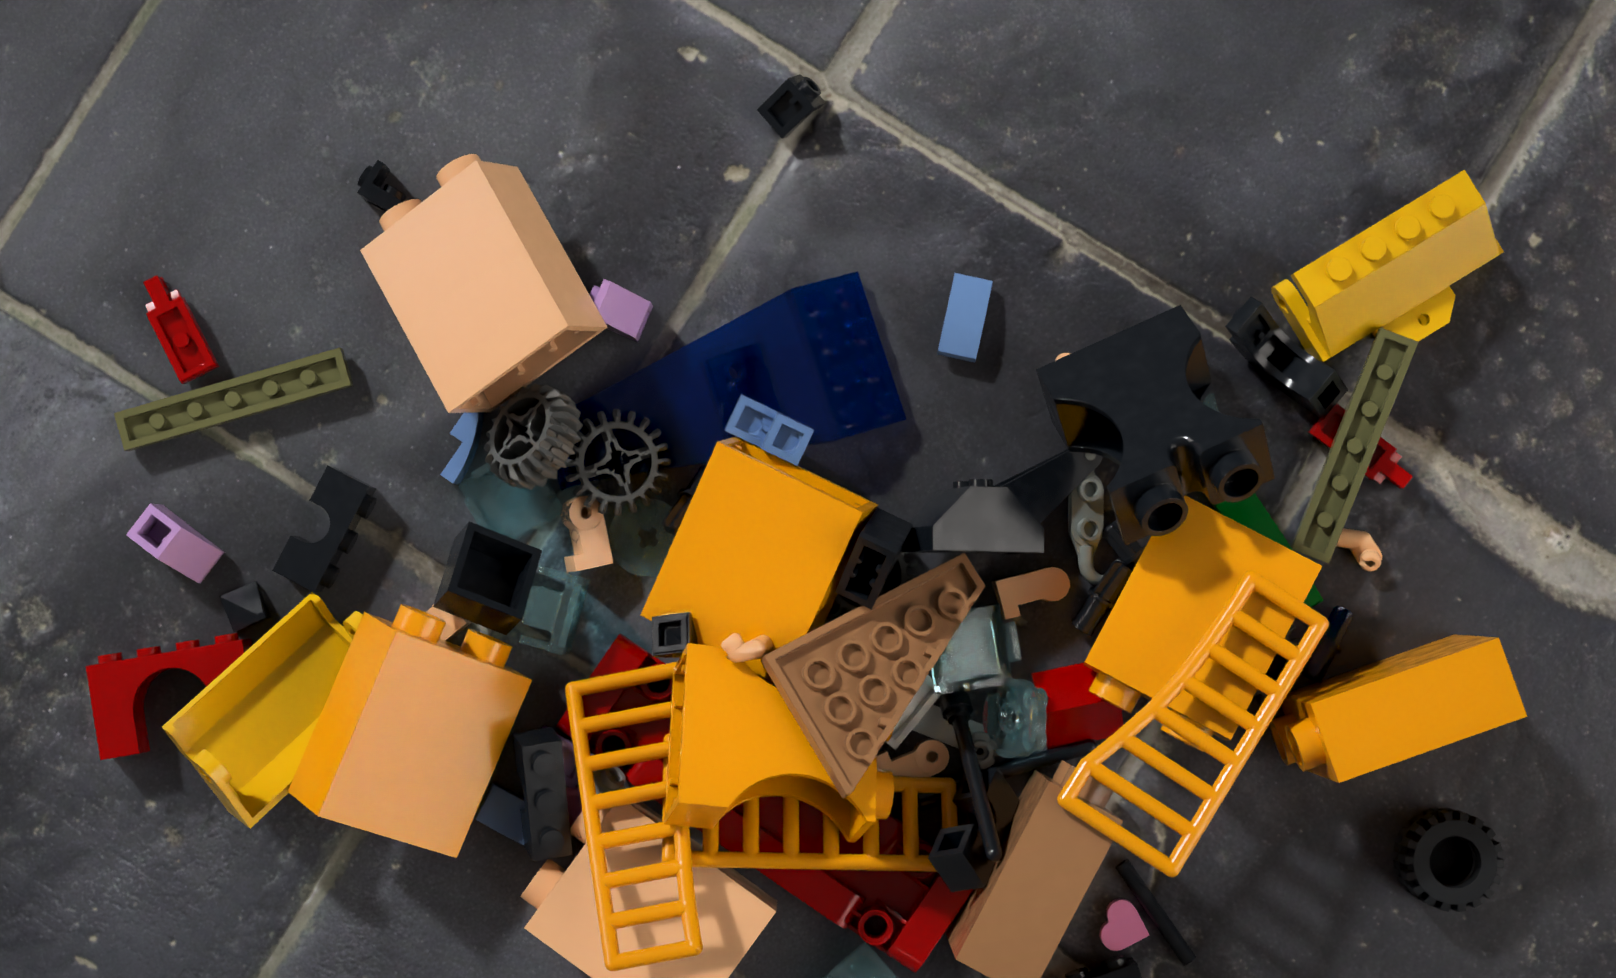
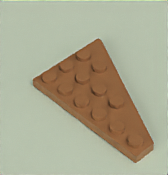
M965 553L879 596L872 610L862 605L764 655L761 659L764 668L842 799L854 791L865 771L900 720L903 712L947 647L952 636L967 616L970 608L985 588V584Z

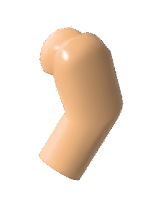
M1343 528L1336 547L1350 549L1363 570L1368 572L1376 571L1381 566L1382 553L1372 536L1366 531Z
M734 633L722 642L721 647L728 654L726 658L737 663L762 658L772 651L773 642L768 636L760 635L744 643L741 635Z

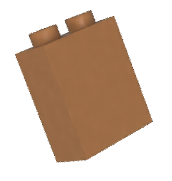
M1063 760L1059 764L1053 778L1033 770L1018 798L1019 803L1001 846V859L995 862L986 887L973 889L946 935L955 959L989 978L1042 977L1113 840L1059 806L1057 797L1076 768ZM1090 776L1077 798L1120 826L1122 825L1123 820L1105 808L1113 791Z

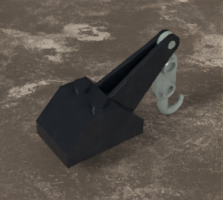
M1066 449L993 485L992 479L953 482L952 489L939 490L909 521L913 524V527L902 552L999 555L1044 553V528L1040 523L1068 496V532L1078 555L1079 570L1086 581L1092 585H1097L1103 575L1095 571L1094 554L1103 536L1104 489L1101 480L1095 475L1094 469L1101 463L1103 457L1091 453L1069 452Z

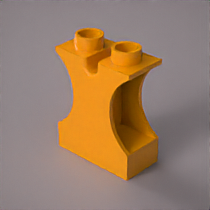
M692 643L686 645L673 669L664 825L713 829L717 822L734 807L751 799L766 796L789 797L812 805L829 817L842 832L846 841L855 843L875 823V819H888L894 798V777L892 771L877 769V757L874 758L854 791L842 799L775 686L759 677L745 661L737 663L730 661L726 658L728 654L722 647ZM892 730L891 734L889 735V737L887 738L886 741H889V740H890V738H891V736H892V733H893V730Z

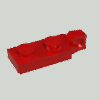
M158 275L144 281L143 283L152 299V302L145 305L148 310L146 315L181 384H186L218 368L219 365L185 297H182L177 289L171 292L164 278Z
M1336 404L1324 419L1319 417L1308 433L1330 449L1345 409ZM1380 437L1365 477L1369 480H1374L1379 485L1386 478L1399 489H1404L1413 478L1411 474L1397 464L1402 458L1396 452L1397 449Z

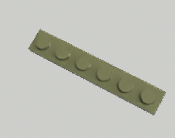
M1383 328L1378 329L1292 542V550L1329 564L1418 341Z
M339 347L114 413L124 451L129 452L354 385L344 350Z

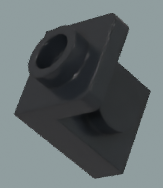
M799 74L788 78L757 111L777 134L784 139L813 111L820 109L825 104V101L820 96L821 90L812 79Z
M377 160L373 167L369 165L361 174L358 181L360 189L357 193L365 201L386 212L395 205L402 203L406 195L388 184L383 189L380 188L390 173V169L386 164Z

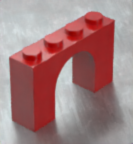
M238 633L214 636L215 644L200 647V641L197 639L175 643L176 651L166 653L161 652V646L137 649L136 658L123 660L122 652L97 656L99 664L86 666L100 760L150 751L144 714V699L148 687L158 675L171 668L184 669L199 677L207 687L252 646V640H239Z

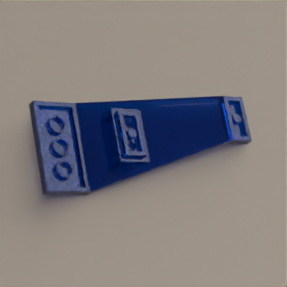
M857 271L791 288L590 398L575 404L576 408L581 412L578 420L583 424V420L589 418L596 427L600 425L597 419V412L603 411L607 422L612 421L613 409H620V421L625 422L629 411L636 412L633 422L636 426L639 425L642 419L648 418L650 423L644 431L647 434L657 428L661 431L660 436L653 439L655 446L660 443L668 444V449L658 452V458H670L671 464L667 466L659 465V471L708 463L717 441L737 437L726 432L724 429L741 394L814 429L807 446L831 443L900 423L906 420V416ZM730 367H732V368H734V369L736 370V372H737V378H736V379L733 378V377L730 375V373H729V368H730ZM584 424L579 430L584 435L589 432ZM612 429L614 437L622 449L633 451L645 447L643 442L631 432ZM601 433L589 443L584 456V467L597 463L603 458L605 449ZM581 441L577 442L574 445L578 447ZM610 442L612 459L606 462L605 465L599 466L597 470L608 468L611 471L615 469L614 474H620L623 477L622 465L628 463V460L636 458V455L626 457L622 454V456H619L620 451H614ZM576 453L575 455H570L568 459L575 460ZM649 458L633 464L629 475L647 473L649 470ZM575 466L561 467L557 471L561 491L581 485L579 479L573 482H567L565 479L567 475L576 473ZM601 474L588 479L590 482L613 477L609 474Z

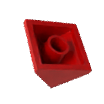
M1084 662L1031 673L1047 750L1087 739H1105L1123 726L1122 709L1088 691L1097 672L1084 666Z

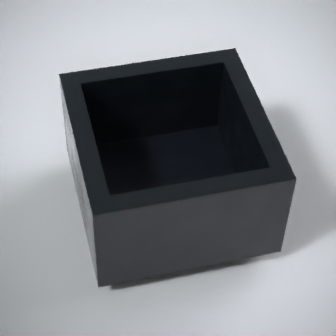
M469 521L454 539L433 607L507 635L523 618L542 550Z

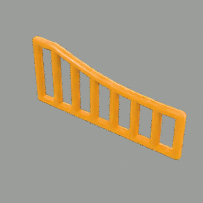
M1247 571L1202 640L1176 674L1147 705L1079 761L1057 797L1059 806L1166 876L1176 877L1328 629V619L1255 571ZM1253 591H1256L1309 626L1298 646H1295L1241 611ZM1231 625L1236 626L1288 660L1276 681L1219 645ZM1208 658L1267 695L1255 716L1194 677ZM1182 690H1185L1246 731L1233 751L1168 709L1167 706ZM1156 720L1225 766L1211 786L1137 738L1136 735L1149 723ZM1122 747L1202 799L1203 802L1192 820L1189 821L1101 763ZM1090 776L1181 835L1180 840L1169 857L1077 798Z
M678 661L572 681L565 686L604 964L609 971H619L697 956L703 950L694 889L690 827L664 825V821L605 833H602L599 810L665 798L667 781L596 794L593 771L667 758L669 741L591 755L587 734L670 718L671 701L585 717L582 700L583 695L672 679L673 669ZM674 836L675 860L608 872L605 849ZM677 876L679 900L614 912L610 889ZM677 917L682 918L685 941L620 953L616 929Z
M669 733L665 735L663 742L669 741ZM668 757L663 758V781H667ZM893 776L894 792H902L903 855L879 854V819H875V823L863 834V854H839V828L824 813L823 853H799V800L789 797H783V853L759 852V798H755L743 803V852L719 851L718 821L713 829L703 828L702 851H691L692 867L937 872L928 859L929 855H919L918 793H941L942 829L958 826L957 806L952 800L957 791V784L952 778ZM666 797L662 798V821H664ZM674 836L662 838V862L675 860Z

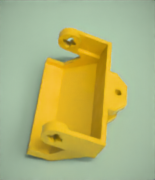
M1463 170L1293 273L1291 277L1306 300L1307 305L1298 290L1288 279H1284L1273 286L1271 291L1277 305L1306 352L1317 360L1324 362L1370 333L1375 337L1379 328L1389 330L1415 341H1420L1450 322L1456 296L1449 285L1491 261L1504 251L1495 238L1485 201L1466 171Z
M313 592L162 726L169 738L192 763L227 811L250 829L289 793V787L363 616L360 612L354 611L343 621L342 626L333 617L323 600Z

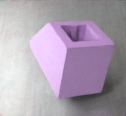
M603 279L600 287L594 285L589 295L608 327L606 329L638 342L652 311V303L606 279Z
M150 503L126 534L156 559L197 583H201L224 554V551L164 505Z

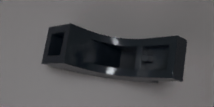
M1250 297L1234 313L1232 319L1225 326L1232 335L1229 339L1230 342L1255 369L1287 396L1321 419L1326 417L1348 391V388L1337 372L1293 342L1280 329L1263 303L1257 299Z

